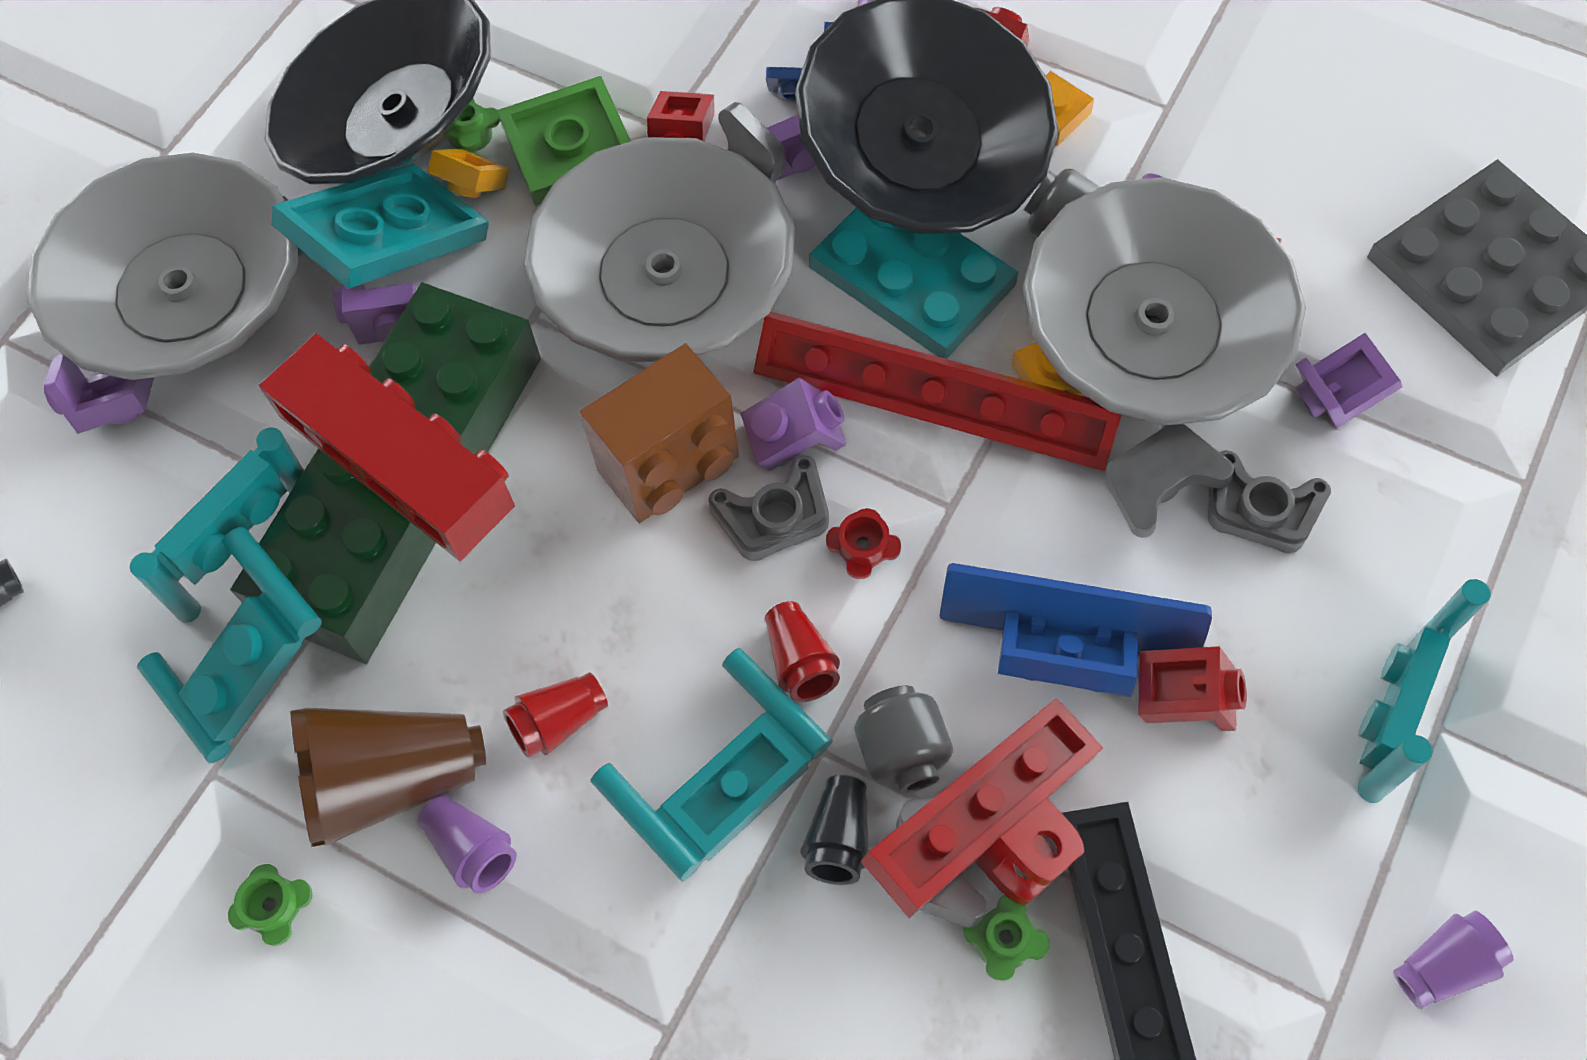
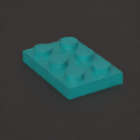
M413 163L354 183H345L272 205L271 225L349 289L485 241L489 221Z
M857 208L809 253L810 269L937 357L945 359L958 348L1016 286L1019 272L961 233L917 234L869 218Z

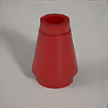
M787 601L772 607L766 613L764 621L767 625L779 687L783 691L789 692L791 698L796 702H809L827 695L840 681V675L837 671L840 666V659L808 616L802 611L799 603Z
M589 672L581 677H575L515 696L516 704L504 709L503 715L515 742L527 758L540 751L546 756L595 717L598 712L607 708L608 701L598 680Z

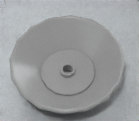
M644 137L595 152L554 182L530 219L523 265L538 308L572 342L619 361L656 362L684 343H687L698 356L728 346L770 313L792 274L795 226L777 185L744 156L696 138ZM663 269H671L666 273H658V271Z
M194 152L140 159L93 180L55 213L31 255L27 302L44 341L81 369L128 380L189 373L239 349L278 311L298 269V247L271 225L272 205L285 201L276 185L239 161Z
M1168 178L1111 182L1066 204L1035 240L1023 283V293L1032 337L1061 379L1110 412L1164 426L1221 420L1265 397L1297 356L1306 310L1294 261L1261 218L1217 190ZM1145 315L1157 317L1162 323H1153Z

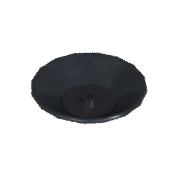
M368 0L356 5L326 26L312 38L286 67L268 103L264 140L278 168L311 185L354 183L400 167L426 155L437 147L450 132L474 98L491 59L489 19L475 0Z
M873 0L843 12L809 47L795 89L800 137L826 184L867 217L917 234L969 233L1015 213L1047 176L1059 132L1051 84L1026 43L986 11L954 0ZM911 129L922 131L926 134V137L915 135Z

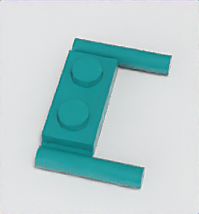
M269 427L260 431L256 438L258 447L254 451L250 450L154 545L156 549L152 553L143 552L137 554L131 560L130 572L181 622L195 620L201 612V606L182 586L179 580L184 576L196 585L207 573L214 572L223 566L231 556V553L223 544L224 537L237 527H245L249 531L254 525L261 524L270 518L276 511L280 498L287 491L290 494L303 473L304 468L279 429Z
M237 527L231 530L224 537L223 544L262 591L260 596L246 597L185 685L159 652L146 655L137 664L139 672L208 763L217 762L231 750V745L229 744L231 739L237 736L304 643V638L316 632L322 623V620L245 527Z
M1478 579L1467 580L1407 646L1397 643L1388 656L1381 673V679L1390 683L1383 702L1377 699L1373 701L1361 723L1358 733L1359 737L1368 740L1359 763L1372 769L1358 784V792L1365 801L1370 803L1380 802L1432 757L1433 749L1430 742L1426 738L1415 734L1451 638L1491 597L1490 588L1483 581Z
M741 648L732 651L723 661L722 667L766 712L755 719L663 802L656 811L611 763H607L599 768L590 780L594 787L680 881L688 879L705 859L709 862L809 769L808 764L813 759L820 757L833 742Z

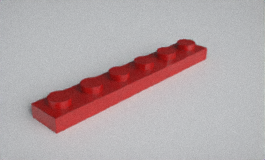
M772 311L764 317L753 369L754 374L786 383H791L801 378L822 392L825 390L829 391L836 397L1101 471L1106 469L1122 416L1121 414L1106 410L1088 397Z

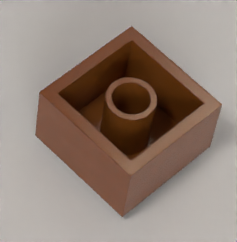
M684 343L579 411L598 473L639 524L653 514L662 515L673 509L681 501L684 493L704 480L712 481L719 478L729 470L734 460L739 457L731 395L687 343Z

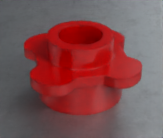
M870 508L860 509L848 515L842 521L840 527H832L826 535L827 548L832 552L839 553L847 564V574L855 579L868 578L873 567L884 560H895L901 552L900 539L895 535L889 534L886 522L877 511ZM861 539H866L870 544L866 548H861L857 543Z

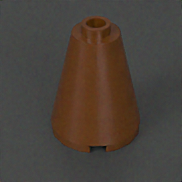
M304 708L290 711L294 752L297 753L300 775L298 776L308 837L312 847L329 845L428 802L437 796L444 795L474 782V767L486 765V753L480 725L468 727L464 714Z

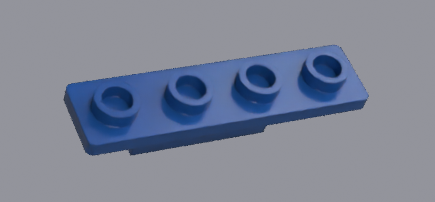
M950 563L947 566L939 616L944 621L1003 630L997 674L1132 697L1137 680V653L1140 654V651L1204 647L1212 621V608L1204 604Z

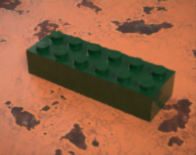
M421 282L369 365L371 369L369 374L381 383L387 378L398 383L414 400L416 404L414 409L427 419L433 413L445 419L460 435L462 439L460 444L475 455L480 449L486 452L490 450L539 364L541 356L529 320ZM319 449L316 450L259 542V545L322 620L319 629L304 639L366 665L436 542ZM242 569L230 588V591L241 603L246 597H259L262 593L244 569Z

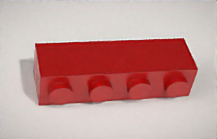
M315 333L258 385L284 422L461 562L515 507L505 484V481L509 478L507 471L488 452L480 449L474 455L461 445L462 439L460 435L441 416L433 413L427 419L414 409L416 407L414 400L394 380L387 378L381 383L369 374L371 369L368 364L351 347L342 344L336 349Z

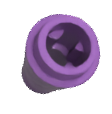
M448 795L435 797L420 812L417 820L418 826L425 832L426 837L459 887H470L475 893H485L501 883L512 870L517 853L511 847L510 835L460 803L455 802Z
M1474 910L1464 917L1459 914H1453L1404 961L1403 965L1393 970V974L1399 986L1412 1003L1419 1009H1423L1431 1003L1440 1002L1503 978L1502 968L1512 963L1514 957L1509 945L1498 929L1482 913Z

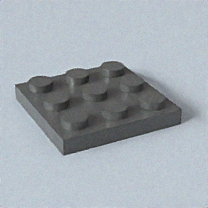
M1498 159L1374 243L1367 256V259L1496 377L1587 311V234Z

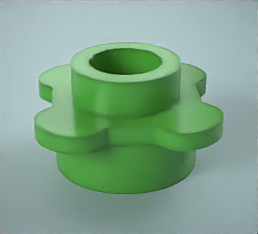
M473 98L445 137H449L450 143L456 149H465L470 152L481 150L491 141L493 135L492 128L497 127L500 123L497 110L492 107L484 108L475 103Z
M271 864L259 865L251 871L249 877L242 882L236 891L234 903L228 910L229 923L237 930L250 928L260 933L262 940L270 946L281 945L291 937V924L298 911L308 906L311 902V886L302 879L290 881L279 875L277 868ZM274 898L276 906L274 909L266 911V901Z
M1005 895L1000 897L996 908L983 915L981 921L976 926H964L963 928L965 940L969 944L976 945L979 956L986 963L985 969L987 974L997 981L1011 979L1016 968L1020 967L1028 959H1042L1049 948L1047 934L1042 930L1035 929L1025 914L1026 905L1017 904ZM1002 931H1009L1013 936L1012 942L1009 944L1001 942L999 934Z

